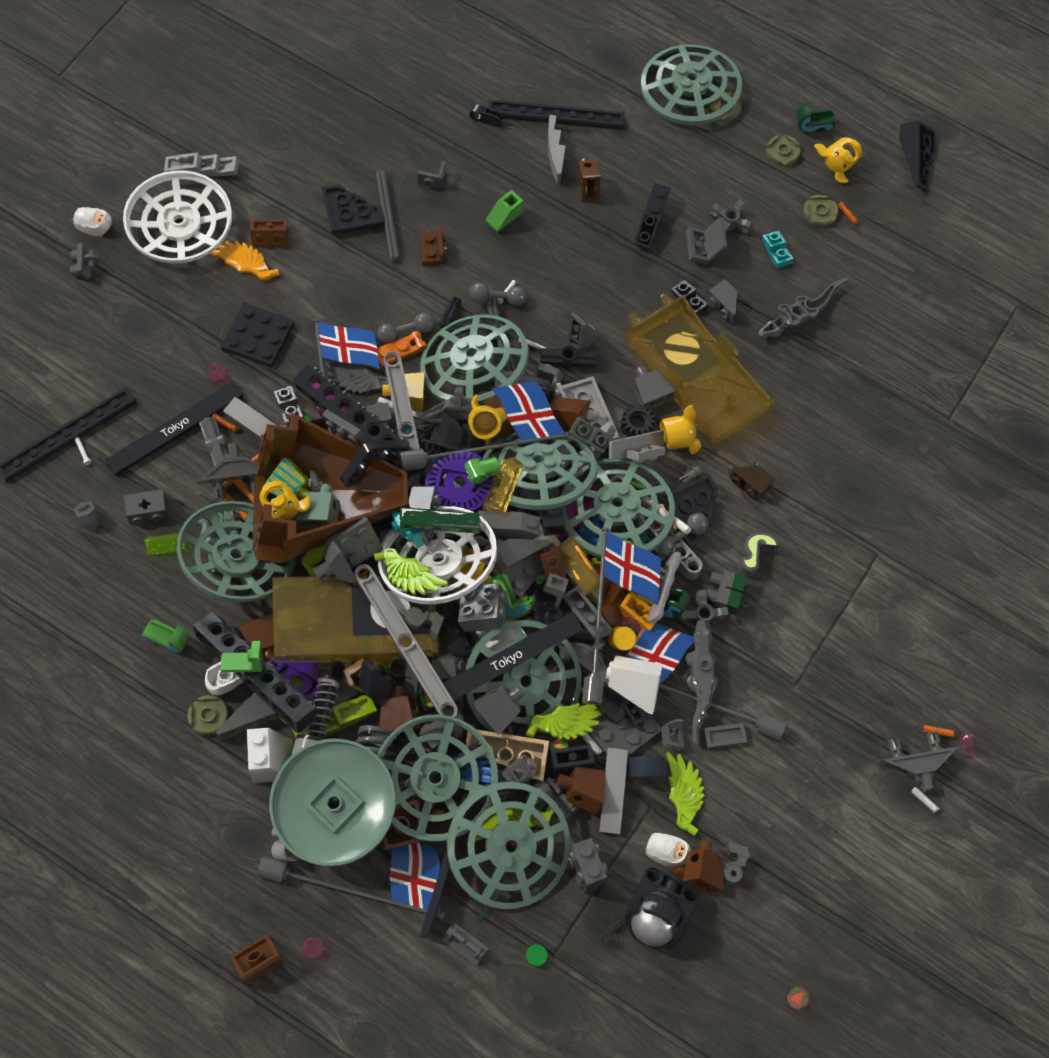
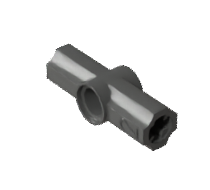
M207 417L199 423L205 438L204 442L208 454L211 456L215 467L225 459L224 454H227V447L223 435L220 434L215 417Z

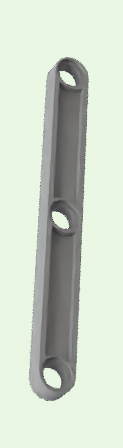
M390 351L384 357V366L399 438H404L413 450L420 449L402 360L397 352ZM395 357L398 362L395 365H390L387 359ZM408 426L412 429V433L405 435L401 429ZM421 480L420 484L426 486V480Z
M368 565L358 566L355 570L358 584L439 715H444L442 712L443 708L451 706L454 708V714L451 717L456 718V704L374 571ZM363 569L370 572L369 578L365 580L360 579L358 576L359 572ZM403 637L411 639L412 643L409 647H402L400 645V640Z

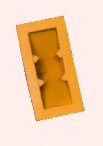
M629 591L619 606L626 621L650 631L656 621L652 623L647 622L651 607L641 598L637 597L634 592Z

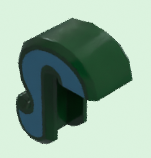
M806 102L796 110L798 127L803 132L810 133L820 128L825 132L833 129L836 125L833 111L830 109L810 112L808 102Z
M676 589L665 603L663 617L671 619L677 617L678 613H684L691 599L689 593L683 589Z

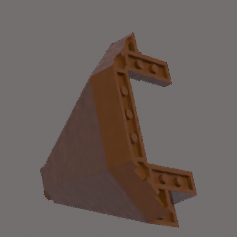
M290 412L287 427L267 424L264 435L261 434L257 478L255 479L252 551H254L256 560L285 562L326 544L328 538L365 516L370 524L391 516V513L394 511L399 512L401 507L409 508L410 496H408L410 481L407 480V472L382 459L374 460L358 483L347 488L340 480V476L359 451V447ZM283 458L291 459L310 480L305 487L308 491L320 492L322 484H328L333 487L332 493L340 502L337 522L315 529H304L295 520V517L291 520L272 518V505L264 504L262 506L259 496L263 485ZM270 492L267 495V501L271 502L277 495Z

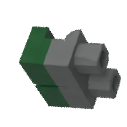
M724 570L723 574L712 572L709 584L719 588L718 591L707 589V602L714 604L713 608L715 609L727 607L729 614L736 615L747 576Z

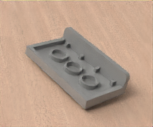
M594 376L563 386L560 383L556 384L555 395L557 397L590 401L586 420L594 427L601 428L610 421L615 428ZM617 430L612 439L619 437ZM574 443L576 448L579 447L580 451L583 450L580 446Z

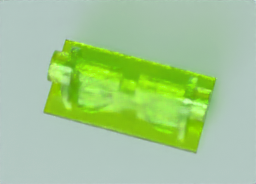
M179 533L146 537L145 547H147V556L177 552ZM185 540L183 543V551H187Z

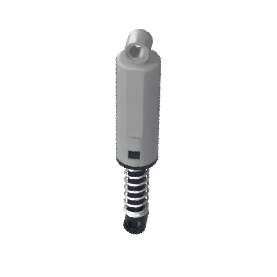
M329 661L319 665L317 672L319 684L316 686L319 691L315 693L317 699L313 700L317 708V719L310 726H307L309 728L308 731L304 734H297L292 755L308 744L325 740L323 739V736L327 735L325 728L329 727L327 720L331 719L329 712L333 711V709H330L331 704L335 703L332 701L333 696H337L334 693L335 688H339L340 684L338 682L345 677L344 670L346 668L342 662ZM272 828V837L279 839L274 828ZM280 839L274 842L271 850L274 859L296 861L299 858L290 852Z

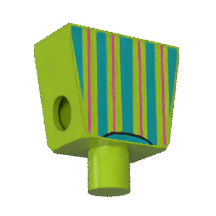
M289 458L282 459L263 485L264 487L272 481H283L289 485L296 497L301 500L310 492L305 488L310 480ZM281 488L272 490L271 493L279 496L283 495L284 491Z

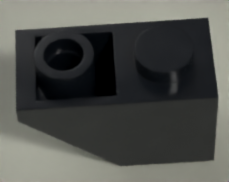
M365 658L362 661L359 687L371 700L380 706L396 688L391 684L393 680L386 672L381 674L382 669L375 662L371 664Z

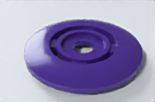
M457 451L455 455L440 457L434 461L427 472L425 483L426 487L435 486L437 493L441 497L440 506L459 507L473 512L487 502L493 491V476H489L485 481L479 483L476 492H473L475 484L471 483L464 466L471 459L479 458L481 461L484 460L482 457L468 451ZM447 472L448 474L445 476L444 479L445 487H441L442 477ZM463 478L466 483L463 487L458 488L454 485L455 479Z
M289 651L275 656L267 663H271L276 668L278 674L286 670L282 675L289 682L293 678H300L303 682L301 686L295 687L291 682L290 685L293 688H298L307 701L311 700L313 702V700L317 699L315 693L319 691L317 687L311 695L308 696L313 684H316V686L319 684L317 672L319 665L323 663L316 658L312 659L307 656L306 652Z

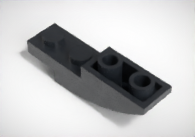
M654 183L633 245L651 249L671 187Z
M454 590L440 594V597L448 596L455 592ZM458 600L434 604V612H438L439 615L444 617L438 633L441 644L449 647L452 656L468 658L472 650L465 632L458 622L460 607Z

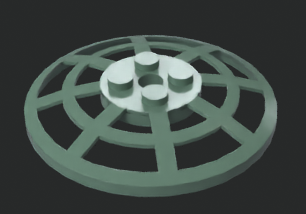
M679 45L659 52L649 60L641 76V92L647 105L664 119L679 124L701 125L721 119L734 109L742 91L741 75L733 61L721 52L701 45ZM687 50L703 51L710 54L706 55L698 52H687ZM676 51L680 52L679 54L669 57L665 61L658 60L662 56L667 55L669 53ZM689 56H697L704 59L701 62L691 61ZM680 57L684 61L678 66L670 64L671 61ZM719 57L724 60L734 72L725 71L724 67L714 58ZM712 62L720 71H710L707 65ZM651 65L658 66L656 82L646 85L649 67ZM664 68L673 71L672 77L661 78ZM712 77H722L720 88L712 84ZM727 77L737 78V89L733 98L724 92L727 86ZM672 84L676 90L674 95H671L664 85ZM658 88L662 95L669 100L665 108L654 101L649 94L650 90ZM708 90L715 93L707 99L702 100L701 95L705 94ZM681 95L694 97L695 101H686L679 98ZM718 98H722L728 103L720 110L705 115L703 106L713 103ZM675 104L685 107H696L698 116L680 115L671 112Z
M494 315L468 316L450 323L432 337L422 354L420 372L424 373V384L427 389L439 400L444 402L452 396L440 391L446 381L456 386L466 387L465 398L472 400L474 397L473 386L483 384L494 377L501 383L499 387L515 385L527 367L529 348L524 334L511 321ZM480 320H491L506 325L496 328L488 324L479 323ZM472 322L471 325L461 327L452 333L448 332L459 325ZM478 328L493 331L486 337L477 335ZM470 329L469 336L463 337L462 339H459L455 336L463 331ZM514 329L520 338L522 349L510 348L509 340L504 333ZM500 336L504 347H493L491 341ZM440 337L445 338L438 346L436 354L426 358L435 342ZM448 341L454 344L450 352L441 353ZM473 352L476 353V354H475L474 356H472V357H469V356H468L469 354H471V353H473ZM495 354H504L497 367L491 364ZM510 355L521 356L516 370L507 379L501 371L506 366ZM450 359L452 366L444 372L440 360ZM435 362L436 370L441 376L435 385L430 382L425 370V365ZM485 369L490 372L483 377L474 379V374L480 373ZM458 371L466 374V380L455 379L451 376ZM491 390L478 395V404L480 405L482 402L496 396L494 391Z
M514 432L502 437L492 445L503 444L519 437ZM570 434L567 439L565 437L551 439V441H555L551 445L533 442L531 445L523 448L517 445L502 447L503 450L499 455L498 463L500 473L509 484L504 490H501L494 484L492 495L504 503L522 509L547 510L568 505L582 497L594 483L597 470L594 454L585 443ZM572 441L580 446L589 457L579 456L568 442ZM563 445L572 455L560 454L557 449ZM495 449L487 450L483 459H488ZM509 450L517 453L515 459L504 461L505 455ZM562 461H573L569 472L561 468ZM579 462L591 464L590 472L583 483L574 477L578 470ZM516 465L517 475L513 477L505 467ZM556 474L562 477L550 483L546 482V479H549L555 476ZM525 477L531 480H538L539 484L527 483L521 480ZM567 482L576 487L574 491L566 495L549 499L548 489L559 487ZM516 486L528 490H540L541 500L516 497L511 495V492Z
M602 459L596 461L595 481L600 479L604 486L598 492L588 490L577 500L579 515L570 520L567 518L565 505L562 506L565 532L578 547L587 553L601 558L603 532L601 531L602 529L595 526L589 520V518L597 515L605 522L603 528L607 527L609 532L612 525L626 526L628 532L612 533L613 535L622 540L631 538L635 546L650 552L653 551L668 536L674 521L675 504L669 486L658 473L644 464L635 463L628 459ZM588 464L579 469L574 475V477L577 478L579 475L589 470L591 464ZM626 464L630 465L627 471L619 469L604 471L600 465ZM637 468L652 475L661 485L652 487L644 478L635 474ZM617 474L625 475L622 483H611L608 475ZM632 478L642 483L646 489L636 491L630 486ZM567 482L561 496L574 491L576 487H570L571 483ZM667 493L669 500L668 519L657 514L658 500L656 494ZM650 495L652 510L641 507L640 498ZM584 496L595 499L594 508L584 511ZM620 501L623 505L616 507L612 503ZM638 514L648 517L643 525L637 529L635 528L632 521L637 518ZM654 521L662 524L664 528L659 535L643 546L639 535L645 532ZM583 522L589 530L599 535L597 545L594 546L582 539L572 527Z
M218 502L199 509L186 520L177 540L178 562L189 581L206 594L230 602H252L276 593L287 583L292 575L296 557L289 559L288 566L276 565L277 562L269 564L256 560L254 551H252V540L248 538L249 532L253 533L254 504L246 502ZM232 510L248 514L245 523L237 521L220 522L216 512ZM209 515L213 526L206 529L198 539L188 534L189 529L197 521ZM240 528L242 531L240 535H227L224 529ZM214 532L217 533L219 540L216 541L214 546L204 542L209 535ZM184 540L195 546V566H185L182 554ZM200 549L212 554V562L202 564ZM236 553L239 554L241 557L233 558L231 554ZM256 568L266 570L267 573L258 581H255L251 576V573ZM217 569L224 574L222 581H218L207 571ZM201 572L208 581L219 586L217 592L201 584L192 574ZM274 572L285 573L284 578L273 589L264 592L260 585L268 581ZM232 577H243L247 585H230L229 583ZM227 589L235 591L252 589L256 595L240 597L225 595Z
M515 620L503 623V628L491 629L475 644L472 653L468 657L465 671L474 666L480 652L489 658L524 639L521 627L529 626L542 629L548 625L536 621ZM513 628L516 640L504 644L496 652L485 646L497 634ZM565 639L562 643L569 651L574 661L575 669L565 670L560 657L553 650L556 646L554 645L541 652L537 659L531 658L503 673L501 681L491 682L490 680L465 694L470 710L478 722L490 732H495L475 708L473 693H488L501 685L508 692L518 685L525 695L517 703L525 706L526 717H515L512 722L527 723V729L534 717L533 704L543 699L551 705L547 710L538 715L551 714L558 706H563L560 702L565 693L567 678L576 677V691L571 705L577 704L582 684L581 668L577 655L568 640ZM549 655L556 662L559 672L548 673L544 663ZM527 675L530 678V684L523 687L521 685V678ZM560 680L559 692L555 699L548 693L551 681ZM504 731L501 732V734L514 735Z
M426 715L405 722L386 738L377 756L382 760L387 769L392 770L396 805L400 803L407 812L420 818L417 831L394 817L392 824L397 829L421 840H447L448 833H425L428 821H444L454 817L459 807L456 806L452 796L458 788L469 790L468 798L476 791L486 787L478 784L479 771L475 760L484 753L487 754L491 767V784L498 783V769L495 756L485 738L474 727L451 716ZM423 722H446L443 734H427L417 738L412 729V726ZM454 724L470 732L479 741L481 746L470 751L461 741L451 737ZM404 731L410 742L400 751L395 762L384 760L383 756L391 742ZM428 740H441L438 752L426 753L421 743ZM448 744H454L465 755L454 761L446 755ZM414 747L419 759L413 767L401 764L404 756ZM469 762L472 768V782L460 780L459 768ZM438 771L441 774V781L439 783H432L430 781L429 775L431 772ZM398 772L410 775L412 786L403 792L399 788ZM417 794L425 800L422 812L410 806L406 799ZM487 794L488 798L483 808L471 822L475 823L476 819L492 806L489 794ZM444 801L450 812L445 814L430 815L433 803ZM459 825V829H457L456 837L465 834L470 830Z
M499 782L476 791L459 807L448 831L447 856L455 879L471 897L494 908L515 909L528 906L542 899L559 882L569 860L570 833L562 811L546 793L525 783ZM520 789L531 793L526 804L515 801L501 803L497 790ZM489 794L493 806L485 810L476 819L475 823L463 818L466 811L477 800ZM538 796L553 808L559 817L560 823L550 827L545 817L534 808ZM517 808L524 811L520 820L515 821L507 819L504 809ZM496 812L499 823L491 831L481 827L482 823ZM531 814L540 821L544 830L533 834L532 830L527 826ZM460 825L470 830L467 844L469 857L456 861L455 838L458 826ZM564 831L565 852L560 866L551 861L554 851L553 835ZM478 834L486 838V851L475 855L474 844ZM545 838L548 840L546 858L536 854V842ZM510 840L516 842V848L512 852L506 850V844ZM490 860L497 867L492 878H489L481 870L478 863ZM531 861L541 865L539 871L527 880L524 868ZM472 866L478 877L488 884L482 895L475 892L467 884L459 869ZM547 869L557 873L546 889L531 898L530 885L539 880ZM506 871L516 872L519 883L502 884L499 881ZM495 888L506 891L521 890L523 901L502 903L490 900V897Z

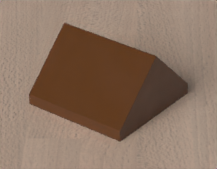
M554 397L549 405L563 431L569 432L577 417H581L585 421L587 420L590 401Z
M604 583L601 615L611 628L616 626L623 627L626 619L619 606L629 591L616 584Z
M418 800L407 802L420 812ZM397 804L394 817L408 828L417 831L420 818L407 812L401 804ZM391 824L383 839L385 850L426 841L405 834L393 824Z
M267 934L230 957L246 986L284 963Z

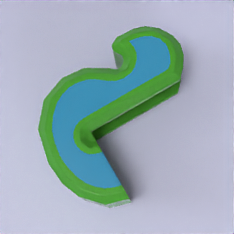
M501 573L496 574L489 584L500 583L503 590L507 592L508 600L505 603L506 617L520 618L528 614L535 602V595L517 600L508 576Z
M155 619L149 621L142 633L143 638L148 642L158 644L173 653H181L190 638L188 631L178 625L174 629Z

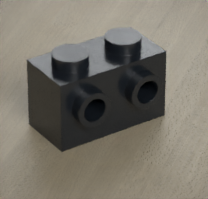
M591 744L550 751L549 766L553 779H558L560 774L569 776L574 767L594 769L595 760Z

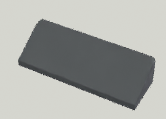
M576 586L564 594L562 599L595 639L597 609L581 589ZM602 615L599 638L612 634L611 626Z

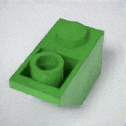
M510 190L497 201L485 222L498 233L523 213L524 200L513 190Z

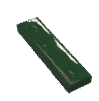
M401 507L399 511L400 528L479 534L481 530L479 513Z

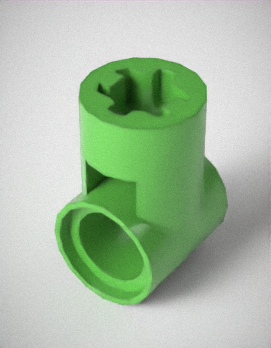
M496 457L482 461L479 458L467 461L464 465L472 484L482 483L487 477L500 474V467Z

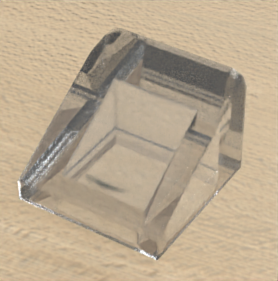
M312 470L309 481L310 491L320 492L323 481Z

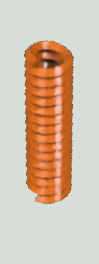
M843 202L838 204L839 209L844 215L849 218L853 225H856L859 220L855 215L850 212Z
M216 413L213 414L212 418L215 417L216 422L220 425L225 426L234 433L239 430V427L230 421L228 422Z
M923 726L924 733L931 732L934 734L938 731L940 736L954 737L953 730Z

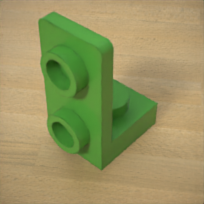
M252 641V647L248 649V653H222L221 672H262L263 651L261 642Z

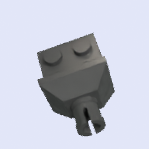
M366 516L327 539L323 553L326 561L312 569L320 583L332 575H335L338 580L356 583L357 579L351 569L372 557L375 553L383 550Z

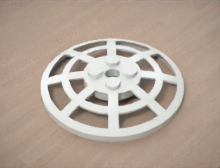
M169 171L147 179L132 192L124 208L123 222L130 242L145 256L159 262L186 263L203 258L220 246L230 230L232 210L226 193L214 180L196 172ZM179 179L196 181L206 185V188L201 194L192 190L180 189ZM172 180L173 190L161 193L154 199L146 193L151 187ZM212 190L222 199L226 211L216 214L213 205L207 199ZM181 195L196 198V201L193 204L181 201ZM174 196V202L164 207L159 204L160 201ZM141 197L148 203L143 211L141 221L130 220L132 209L136 201ZM202 204H205L210 215L200 217L197 209ZM152 208L159 212L157 221H147ZM227 218L226 227L221 237L217 241L210 238L215 230L216 221ZM183 219V222L178 224L175 223V220ZM211 222L210 229L206 235L199 232L201 224ZM131 227L142 228L144 236L150 244L144 248L140 247L133 237ZM148 228H159L162 235L154 240L149 234ZM191 237L200 240L194 245L185 247L184 240ZM170 239L177 241V248L166 247L161 244ZM204 243L211 246L201 253L185 257V252L197 249ZM158 248L166 252L178 253V258L160 257L150 252Z
M439 506L437 510L474 513L470 510L453 506ZM480 516V528L486 533L491 543V549L481 553L478 543L473 537L475 533L434 530V534H437V539L430 541L429 546L424 544V546L417 548L418 551L415 558L421 565L430 569V574L443 580L451 577L458 580V582L443 588L442 586L435 585L439 589L438 592L430 591L423 587L425 593L432 594L431 598L410 596L402 593L404 591L402 586L400 589L394 587L388 579L385 560L378 561L381 577L394 594L410 602L440 604L459 599L476 589L493 569L497 557V542L493 530ZM393 528L389 531L381 544L383 550L380 552L390 549L392 543L400 535L399 531L395 533ZM445 533L461 536V538L455 543L452 540L445 539ZM408 540L400 555L406 558L410 549L413 546L416 547L414 542L410 543ZM469 542L473 547L474 554L463 556L461 548ZM491 557L484 573L476 581L471 579L479 566L480 560ZM437 558H444L440 562H435ZM474 562L467 575L459 571L464 563ZM463 584L468 586L457 593L440 597L441 593L454 590Z

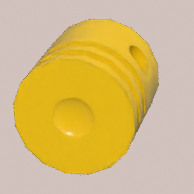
M616 626L612 628V634L607 636V641L616 650H629L636 642V635L631 628Z

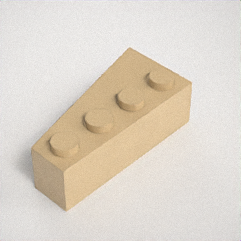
M477 730L490 745L498 767L505 769V767L525 754L537 766L535 768L537 770L536 774L529 780L543 782L549 741L501 733L498 735L495 732ZM470 732L467 733L465 745L467 748L471 745L474 746L478 742ZM484 753L482 760H489L487 754ZM521 766L514 771L519 776L526 774Z

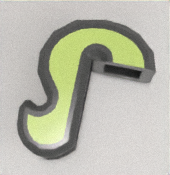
M753 533L747 537L742 548L743 557L739 563V571L742 575L752 577L756 574L759 568L760 551L777 552L779 544L774 536L767 533Z

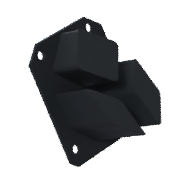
M447 408L444 409L440 426L435 427L429 441L431 444L455 451L482 447L484 443L483 439H479L472 434L466 418L458 412Z

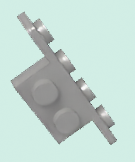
M662 430L609 442V460L628 458L633 459L635 463H642L645 459L655 460L658 456L665 455L664 431Z
M678 551L667 557L664 568L660 567L658 605L644 596L636 595L652 605L647 619L649 623L660 620L664 615V606L670 596L669 590L675 580V571L680 564L681 553Z

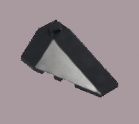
M916 120L900 125L899 138L915 186L926 191L930 179L929 165L933 164L931 155L936 149V131L921 121Z

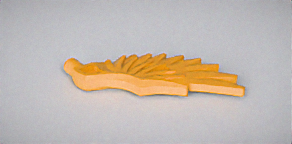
M226 241L225 243L228 247L220 245L216 248L217 250L209 254L225 260V264L234 267L239 273H251L261 281H267L272 277L279 276L278 269L268 270L262 253L258 254L257 249L253 250V246L248 248L245 243H242L241 246L238 241H235V245Z

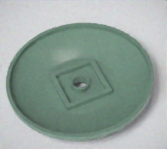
M344 739L316 741L295 752L277 773L269 800L271 822L283 845L300 859L320 866L349 864L373 851L387 834L396 808L394 783L382 760L365 746ZM332 798H338L340 801L336 809L329 808V801Z

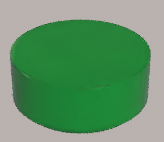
M532 945L526 952V960L529 965L540 967L547 960V951L541 945Z

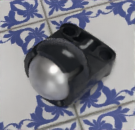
M649 867L645 870L626 909L625 926L626 928L630 927V934L643 945L653 949H662L664 946L667 949L673 948L684 935L700 900V893L697 889L673 875L655 867Z

